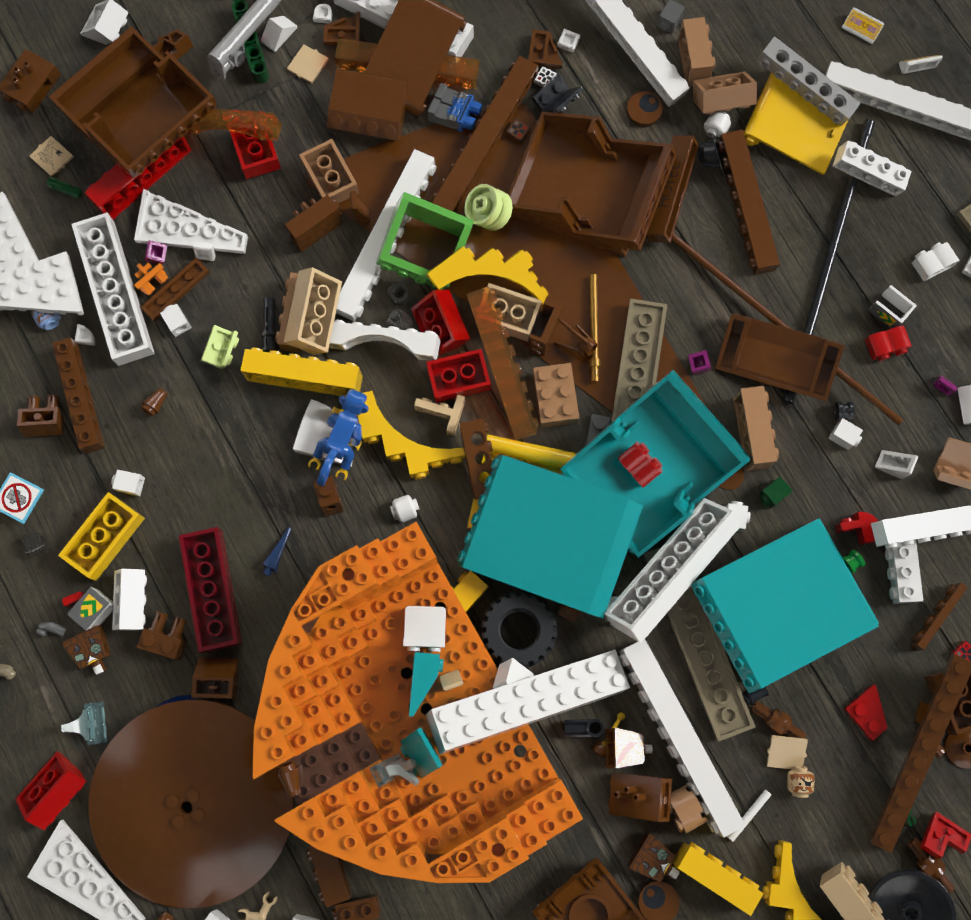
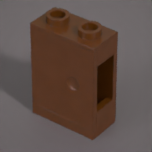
M25 49L0 83L1 98L7 103L13 102L23 112L27 110L33 114L59 79L61 73L54 64Z
M328 194L319 201L311 199L309 201L310 207L306 202H302L300 208L303 212L300 213L298 210H295L292 213L294 218L285 224L291 240L301 253L343 224L341 207L336 199H331Z
M612 772L610 799L608 802L609 814L656 822H669L672 779Z

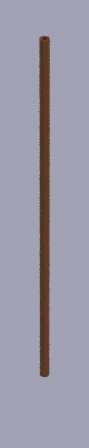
M673 233L671 239L673 243L775 325L790 328ZM838 367L836 375L898 426L903 422L900 416Z

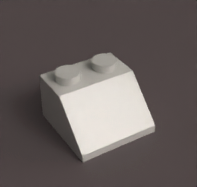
M113 0L98 3L95 5L80 34L105 45L112 43L119 37L118 32L126 24V17L129 12Z

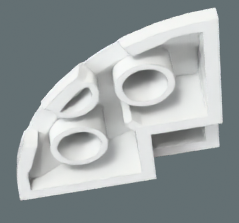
M311 399L293 447L296 453L313 456L317 442L322 438L330 437L333 428L328 426L327 419L331 414V408ZM324 453L320 460L325 461L328 454ZM335 458L333 463L341 465L342 460Z

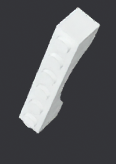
M334 320L329 348L348 350L363 342L388 341L406 348L418 360L431 361L437 359L441 340L432 331L422 333L410 328L399 330V328L394 326L382 328L377 324L366 326L359 322L349 324L342 320Z

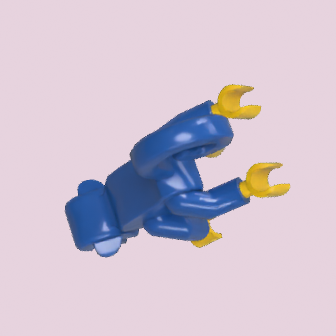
M351 389L346 396H340L339 398L342 410L333 406L331 414L327 419L328 426L333 428L330 437L322 438L317 442L313 453L314 458L308 463L310 468L313 461L317 462L318 467L316 470H318L321 466L319 459H322L324 453L328 454L319 473L317 485L322 487L325 485L335 458L342 460L341 469L337 471L335 477L337 478L340 472L345 474L343 481L348 477L347 470H349L354 458L351 446H355L358 451L362 444V428L356 416L368 412L369 407L365 404L367 400L365 394Z

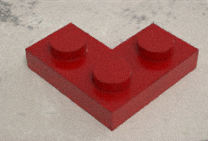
M936 811L931 815L920 848L936 859L943 857L947 845L963 854L967 852L971 834Z

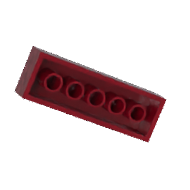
M219 527L179 535L198 652L207 653L243 645L223 530Z

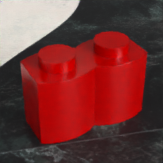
M904 325L872 334L865 339L872 361L878 359L881 362L889 359V355L894 354L896 356L904 355L912 347Z
M637 441L622 453L618 459L644 488L661 474L663 470L661 469V462L656 457L652 458L648 454L649 449L647 446Z

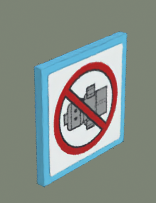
M10 472L0 488V512L25 524L44 489Z

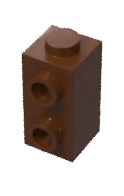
M378 894L349 899L335 904V908L332 909L333 920L379 919L381 912Z

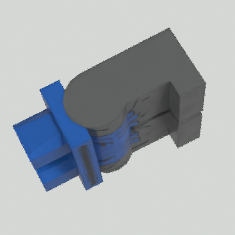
M440 83L435 98H433L428 109V119L430 122L457 129L460 132H463L464 128L473 130L476 118L470 117V114L479 116L482 111V104L474 101L473 95L449 89L446 84Z

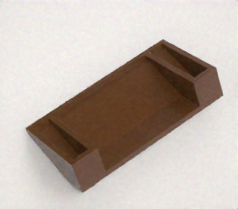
M733 313L729 320L715 369L827 401L846 344Z

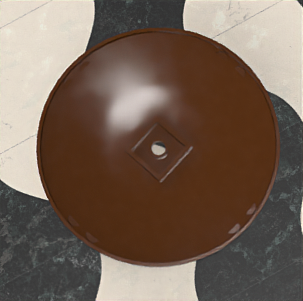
M207 700L175 701L155 707L139 715L120 730L108 744L96 766L91 782L89 821L96 847L111 872L130 890L143 898L164 906L189 909L209 907L221 904L244 893L265 876L274 865L283 850L290 832L276 823L275 819L294 809V797H288L277 775L278 769L253 779L255 725L253 718L231 706ZM183 802H190L193 809L191 812L183 810Z

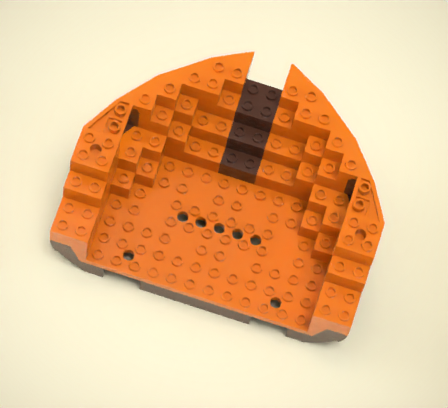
M417 522L382 541L377 538L361 548L356 545L320 565L291 608L267 664L254 725L253 779L276 770L282 764L295 762L299 771L301 793L293 797L298 807L275 819V822L318 850L381 875L433 883L491 882L528 860V855L547 845V840L583 820V817L562 780L557 776L529 724L439 755L427 717L421 712V706L424 703H429L432 709L492 690L498 669L439 566L437 558ZM439 602L446 605L445 648H441L440 652L428 651V648L420 647V651H407L408 647L403 646L406 607H435ZM415 652L440 654V659H444L443 672H438L437 679L413 717L409 716L412 677L404 679L401 672L405 667H409L413 671ZM458 670L463 685L447 691L443 690L440 676ZM418 728H423L443 766L422 779L418 775L419 784L413 785L399 775L388 777L384 766L400 758H404L405 761L410 759L409 757L405 758L399 748L402 746L400 741ZM517 745L525 747L526 753L524 756L517 757L514 754V748Z

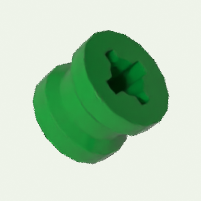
M852 550L848 556L842 557L851 574L855 573L857 568L865 566L863 557L856 550Z

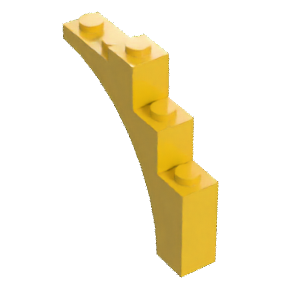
M463 246L426 274L436 289H440L450 282L465 276L493 275L520 285L535 299L541 300L542 305L549 295L547 290L543 286L540 287L536 282L538 280L536 275L532 271H528L533 266L531 262L533 259L527 251L524 252L523 250H519L503 262L502 259L504 257L498 249L491 248L474 261L475 255L473 252Z
M373 391L363 393L367 396L365 404L369 407L367 413L358 415L364 443L373 444L382 439L386 458L392 462L400 461L403 459L402 457L406 456L411 478H415V480L425 478L429 474V466L438 468L442 467L443 463L451 462V464H457L462 462V459H465L463 447L453 449L431 448L405 438L383 417L376 404Z
M778 840V845H775L774 850L777 862L772 872L775 882L766 881V886L763 887L762 893L764 894L762 897L765 899V903L769 906L789 908V911H786L785 920H821L808 905L796 881L792 864V843Z

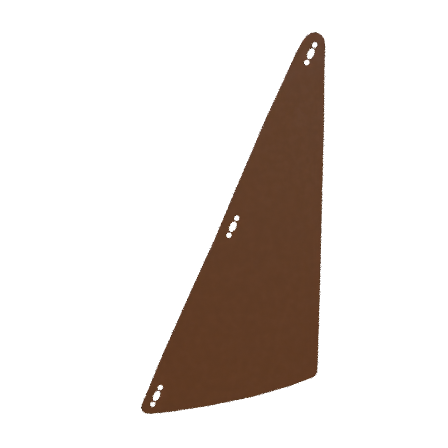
M519 105L468 194L474 187L480 184H488L509 194L511 184L517 174V169L529 145L530 137L536 128L537 121L527 105ZM481 111L479 116L470 114V117L476 118L477 123L479 119L482 120L484 111ZM515 118L531 127L522 143L506 135L507 129ZM434 124L405 134L398 141L388 140L344 158L357 183L358 195L366 202L369 208L370 222L359 224L370 233L372 232L414 149L434 157L435 173L433 176L430 175L426 190L420 194L421 199L431 202L433 195L439 192L442 180L448 177L450 166L452 163L457 162L459 151L467 145L468 136L476 130L475 127L473 130L464 128L463 132H460L457 129ZM309 178V179H308L309 185H310L314 190H316L315 187H314V185H313V183H312V181H311V179ZM468 194L456 212L466 217L464 207ZM351 198L340 202V210L355 221ZM513 216L510 217L501 229L496 231L473 224L465 248H469L475 255L474 261L491 248L498 249L504 257L502 259L503 262L519 250L527 251L533 259L531 261L533 266L528 271H532L538 278L536 281L540 287L543 286L549 294L547 297L564 304L561 319L582 335L576 328V324H579L590 337V274L597 275L599 382H591V368H589L591 355L585 354L582 357L578 353L555 345V342H560L579 349L577 345L580 339L560 322L545 355L540 354L537 356L549 365L571 363L574 384L613 412L630 298L643 300L617 254ZM411 217L410 221L404 225L405 229L402 237H398L396 241V252L411 263L427 270H432L453 254L458 236ZM493 275L465 276L452 281L447 288L476 310H479L488 283L534 298L520 285ZM541 305V310L534 326L535 331L532 333V335L537 337L542 336L549 321V318L542 316L543 305ZM663 334L656 383L674 370L704 404L687 372ZM514 337L527 347V341ZM742 468L720 484L719 487L726 490H734L740 487L744 479Z

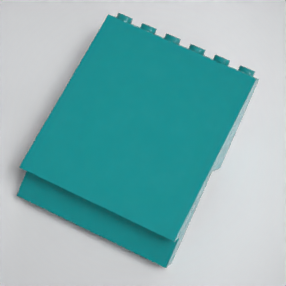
M672 370L564 464L561 470L564 476L628 497L629 500L643 505L628 547V551L639 558L691 516L695 505L748 463L750 456L678 374ZM637 441L647 446L649 449L648 454L652 458L656 457L661 462V469L663 470L661 474L644 488L618 459L622 453Z
M498 455L492 462L491 468L493 470L491 476H488L485 481L484 487L486 489L484 495L482 494L478 500L479 509L471 519V524L473 525L471 531H468L465 536L464 543L466 544L464 550H461L458 555V566L603 619L643 505L617 493L505 455Z
M820 518L691 584L695 595L699 599L704 612L707 614L748 693L764 688L879 627L878 620Z

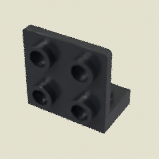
M557 74L534 94L531 99L541 113H562L570 101L573 102L580 96L579 93L583 88L579 86L569 89L561 76Z

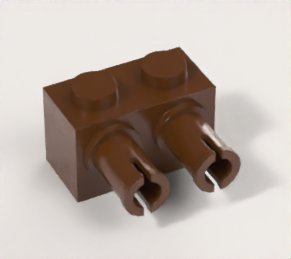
M48 395L46 408H39L40 398L38 396H33V400L32 396L27 398V409H18L17 427L24 437L63 435L64 417L58 408L59 396L52 395L51 399V395Z
M156 611L151 628H143L137 648L181 660L187 641L182 640L181 635L187 620L174 617L170 633L165 635L162 630L168 614Z

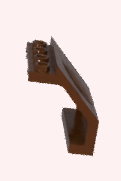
M597 857L589 861L577 874L572 875L569 881L562 887L555 889L550 897L545 901H541L532 911L538 920H645Z

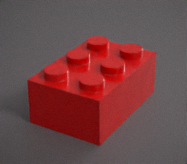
M262 111L227 121L246 179L281 169Z
M482 349L426 362L436 403L456 399L457 395L465 397L491 390V383Z

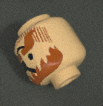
M795 766L794 770L788 772L787 788L792 793V796L807 798L809 794L814 792V774L807 771L808 768L805 766Z

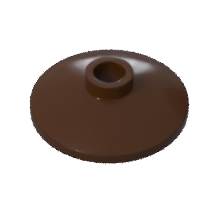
M971 730L958 735H947L944 748L949 761L960 768H971ZM967 744L970 746L969 752L965 750Z

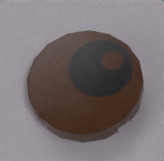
M642 91L631 96L627 103L626 112L628 118L635 122L636 125L648 127L654 125L660 119L663 105L657 95Z
M650 881L639 892V910L647 920H672L679 910L680 901L678 893L673 886L665 881Z

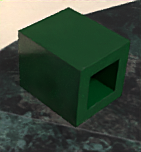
M780 476L759 493L761 496L760 500L764 505L773 508L793 490Z

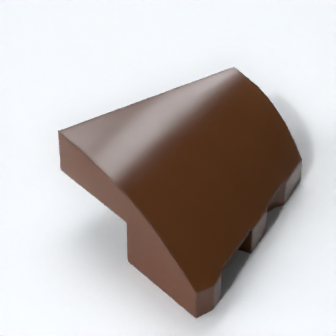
M178 29L165 36L158 37V42L151 45L164 58L166 57L165 52L168 51L176 60L193 47L189 36Z

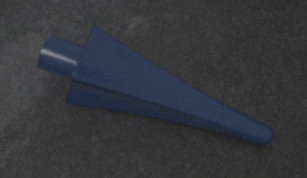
M291 527L287 528L279 543L264 561L265 569L262 574L270 577L272 571L277 572Z

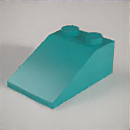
M415 652L409 716L413 717L437 679L438 672H443L444 659H440V654Z
M418 728L400 741L402 746L399 748L404 757L417 761V766L412 770L416 777L419 775L422 779L443 766L423 728Z

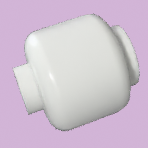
M715 111V113L710 114L704 123L706 135L714 139L716 134V138L719 139L721 134L726 133L731 126L729 115L724 111Z
M405 495L394 499L390 509L394 519L403 523L417 517L416 510H419L416 498L412 500L411 496Z

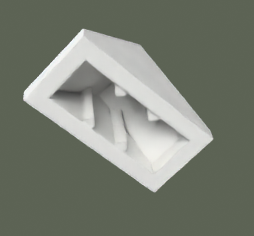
M285 16L269 18L261 38V43L273 52H276L298 27Z
M882 450L875 467L902 480L912 474L918 456Z
M511 658L499 665L493 689L532 677L534 674L514 658Z

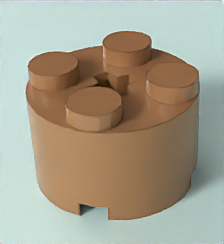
M687 784L671 792L670 814L673 813L675 816L674 824L679 833L684 831L685 834L708 822L706 817L702 818L701 813L704 811L693 791H687L689 789Z

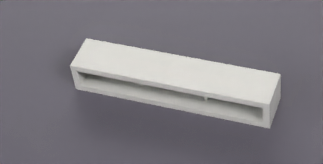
M971 506L871 523L876 546L885 545V548L889 549L898 547L897 543H902V546L914 544V540H918V543L931 541L930 537H934V540L947 538L946 535L950 534L951 538L962 536V532H966V535L971 534Z

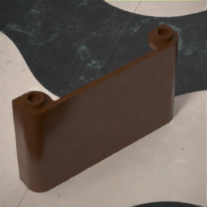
M399 0L364 73L407 81L408 90L405 112L418 118L419 114L423 115L427 105L424 104L426 97L459 31L463 32L466 27L465 16L435 0Z

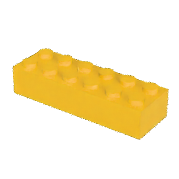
M259 348L245 349L241 372L249 382L338 396H346L351 389L360 392L363 377L360 368L354 363L339 364L337 361L330 359L320 361L318 358L311 356L307 359L300 358L297 354H289L288 356L281 355L282 353L278 351H270L269 353L263 352Z

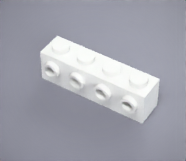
M851 141L845 142L838 148L833 167L893 196H897L906 190L911 171L904 166L889 161L888 158L881 157L872 150L865 149Z
M914 540V544L902 546V543H897L898 547L885 550V558L889 563L887 576L891 581L890 598L893 599V604L922 602L923 593L916 540Z

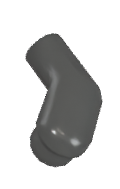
M42 622L38 625L36 634L44 637L49 631L63 637L67 628L54 622Z

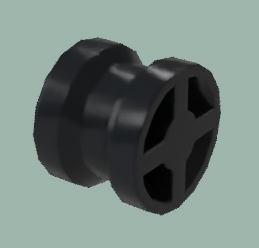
M842 402L835 403L834 417L836 421H840L842 418L848 421L854 419L855 407L853 402H847L846 404Z

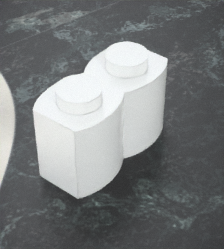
M939 242L932 246L930 251L926 252L924 250L915 256L916 259L912 264L923 281L950 269L959 261L948 242L944 244Z

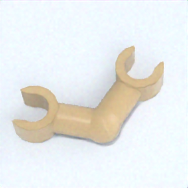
M267 892L263 896V905L260 912H250L246 908H242L238 912L246 913V919L244 920H266L271 906L277 902L278 897L276 896L273 902L270 903L267 900L269 892Z

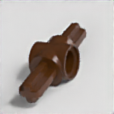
M759 701L752 705L751 711L766 720L765 726L780 736L787 734L793 738H806V733L793 725L792 718L777 708L771 710Z
M917 838L911 839L907 846L918 859L916 861L918 870L937 879L949 893H952L955 888L944 874L945 865L942 860L936 859L921 849V843Z

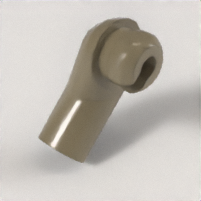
M0 664V676H5L7 680H10L16 675L11 665Z

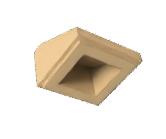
M458 670L440 676V681L445 691L463 685Z

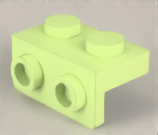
M214 325L201 361L221 369L225 368L226 365L229 366L233 355H231L232 348H236L239 341L237 337L238 332H231Z

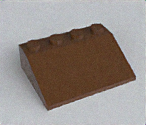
M337 68L328 108L327 128L398 141L402 137L408 82Z

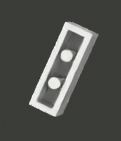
M119 569L114 571L112 630L136 631L143 629L145 625L143 610L146 604L144 587L147 583L145 570Z

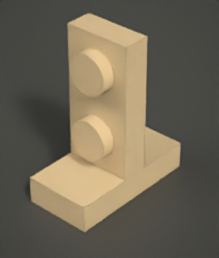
M457 395L453 409L445 403L438 405L432 403L433 401L427 398H416L415 410L448 419L447 435L454 437L465 404V397Z

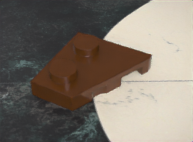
M355 12V16L348 19L344 17L335 23L324 25V46H359L361 13Z
M532 29L528 60L540 67L562 69V61L559 59L558 50L553 43L551 32Z

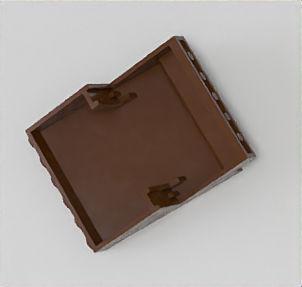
M131 26L53 92L49 98L70 120L76 130L134 178L142 174L145 168L150 163L155 162L165 150H169L175 141L184 137L191 127L199 124L207 113L209 114L215 109L217 103L214 96L168 51L165 52L166 57L164 58Z
M542 112L537 120L536 128L530 137L529 145L524 152V157L517 169V174L508 194L512 200L513 207L511 216L626 257L628 250L641 251L677 154L672 144L611 138L601 117Z

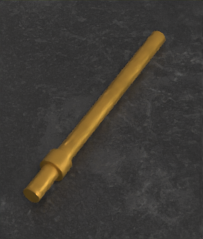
M590 274L591 338L598 344L597 275ZM598 345L591 355V359H589L592 383L599 382L600 359H598Z

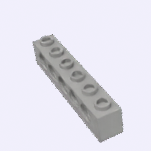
M775 36L756 60L763 68L768 69L777 79L782 80L790 89L799 93L806 101L813 104L820 112L826 114L834 123L840 126L850 119L860 105L859 101Z

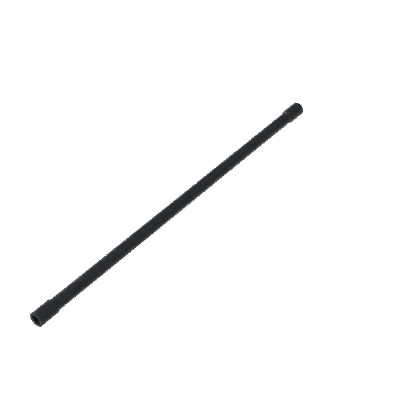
M866 119L862 127L858 145L867 149L869 139L872 136L875 125L874 120ZM851 175L848 178L804 329V333L813 335L858 181V178ZM786 390L783 402L793 405L797 393Z

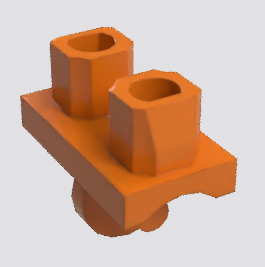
M149 262L144 267L140 263L136 265L139 271L134 275L137 278H140L143 274L145 276L134 286L138 291L141 290L147 296L155 291V288L149 283L154 277L161 285L169 279L164 271V267L160 263L149 273L147 271L152 267Z

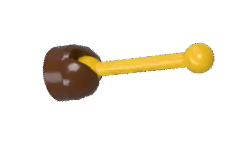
M618 713L617 720L612 728H617L620 721L625 719L624 713ZM605 740L596 742L591 749L604 759L606 758Z

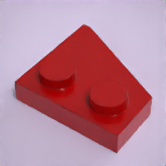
M874 684L869 686L844 708L870 741L876 739L888 728L877 687Z

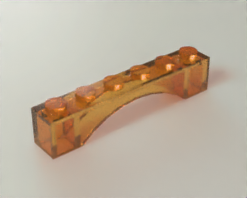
M215 108L211 113H207L199 124L191 127L186 134H200L206 130L223 129L244 133L263 140L277 141L282 123L273 112Z

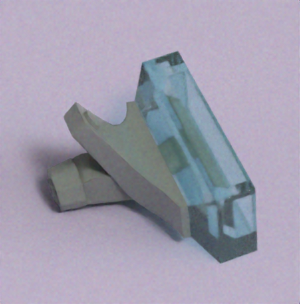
M104 702L84 704L81 716L73 722L61 725V732L79 733L85 738V741L87 740L88 745L106 743Z
M400 753L370 767L378 788L400 776L407 779L413 785L419 784V779L411 771L417 766V761L415 759L405 761Z

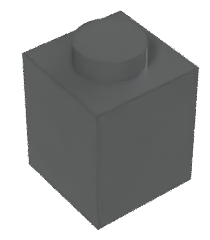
M669 0L659 16L657 26L673 34L683 17L685 7Z

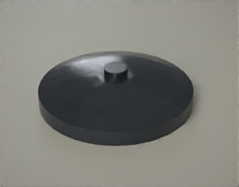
M902 869L890 872L874 885L869 896L872 903L875 901L880 906L883 912L881 915L885 920H956L955 906L947 889L937 879L922 871Z

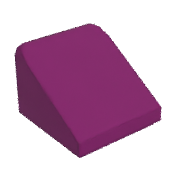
M942 375L933 384L935 388L947 396L957 390V386Z

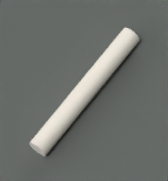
M767 790L763 791L742 817L746 826L770 798L771 794ZM746 826L729 834L727 837L734 842Z

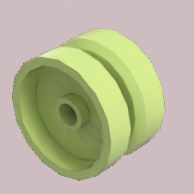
M480 184L470 191L464 208L466 217L474 220L473 224L496 231L508 222L513 207L512 200L508 194L488 184Z

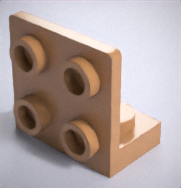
M950 437L947 439L933 469L937 480L971 490V443Z

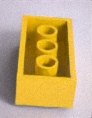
M108 492L58 556L89 579L97 581L145 518Z
M683 842L672 864L751 916L764 894L758 890L759 885L745 876L741 879V873L727 864L725 867H722L723 862L710 853L705 856V850L693 842H690L689 845Z

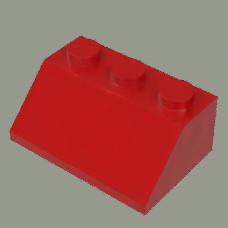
M449 289L433 290L411 308L420 332H435L441 340L438 356L457 349L470 340Z
M57 751L15 799L25 821L45 830L55 820L60 811L69 804L73 796L83 788L86 779L75 765Z

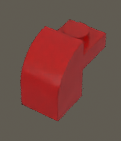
M857 512L852 515V518L840 520L841 523L835 526L837 533L856 530L859 545L875 542L871 523L878 522V520L867 512Z

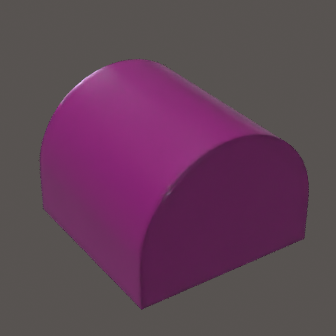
M149 240L144 260L151 264H163L167 245Z
M706 350L688 355L692 374H703L711 370Z

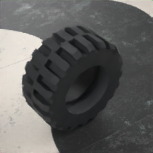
M510 592V594L502 595L499 599L493 601L488 610H486L481 625L482 641L489 655L499 664L511 658H514L525 668L540 663L549 655L557 638V622L552 609H549L548 604L544 600H540L534 594H527V592ZM513 612L527 613L537 624L538 633L536 640L525 649L509 647L503 641L500 634L502 621Z

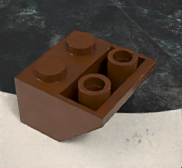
M199 657L193 675L191 697L237 699L239 658Z

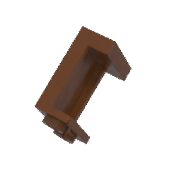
M546 297L542 316L549 318V321L541 337L529 335L527 348L530 349L531 353L545 355L558 326V319L562 317L563 303Z

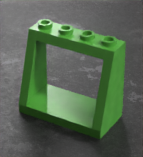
M404 192L395 205L376 264L383 270L397 272L401 277L415 279V282L418 284L430 285L434 290H446L450 283L440 289H436L426 275L430 270L389 254L401 221L405 214L458 236L454 249L455 252L459 248L465 247L474 220Z

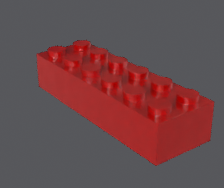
M185 137L179 138L169 150H165L155 162L150 163L142 174L132 178L115 164L96 183L91 184L84 193L102 214L108 213L114 220L142 195L143 189L148 190L192 150Z

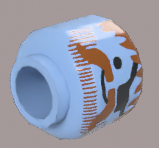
M32 310L31 312L38 327L46 330L57 327L61 318L57 312L42 313L37 310Z

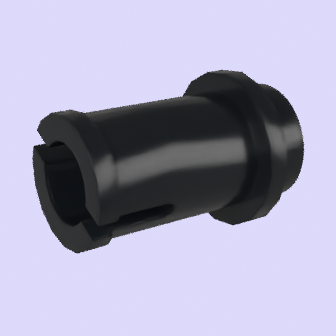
M765 686L751 693L745 690L742 695L746 705L752 706L755 701L769 696V692Z

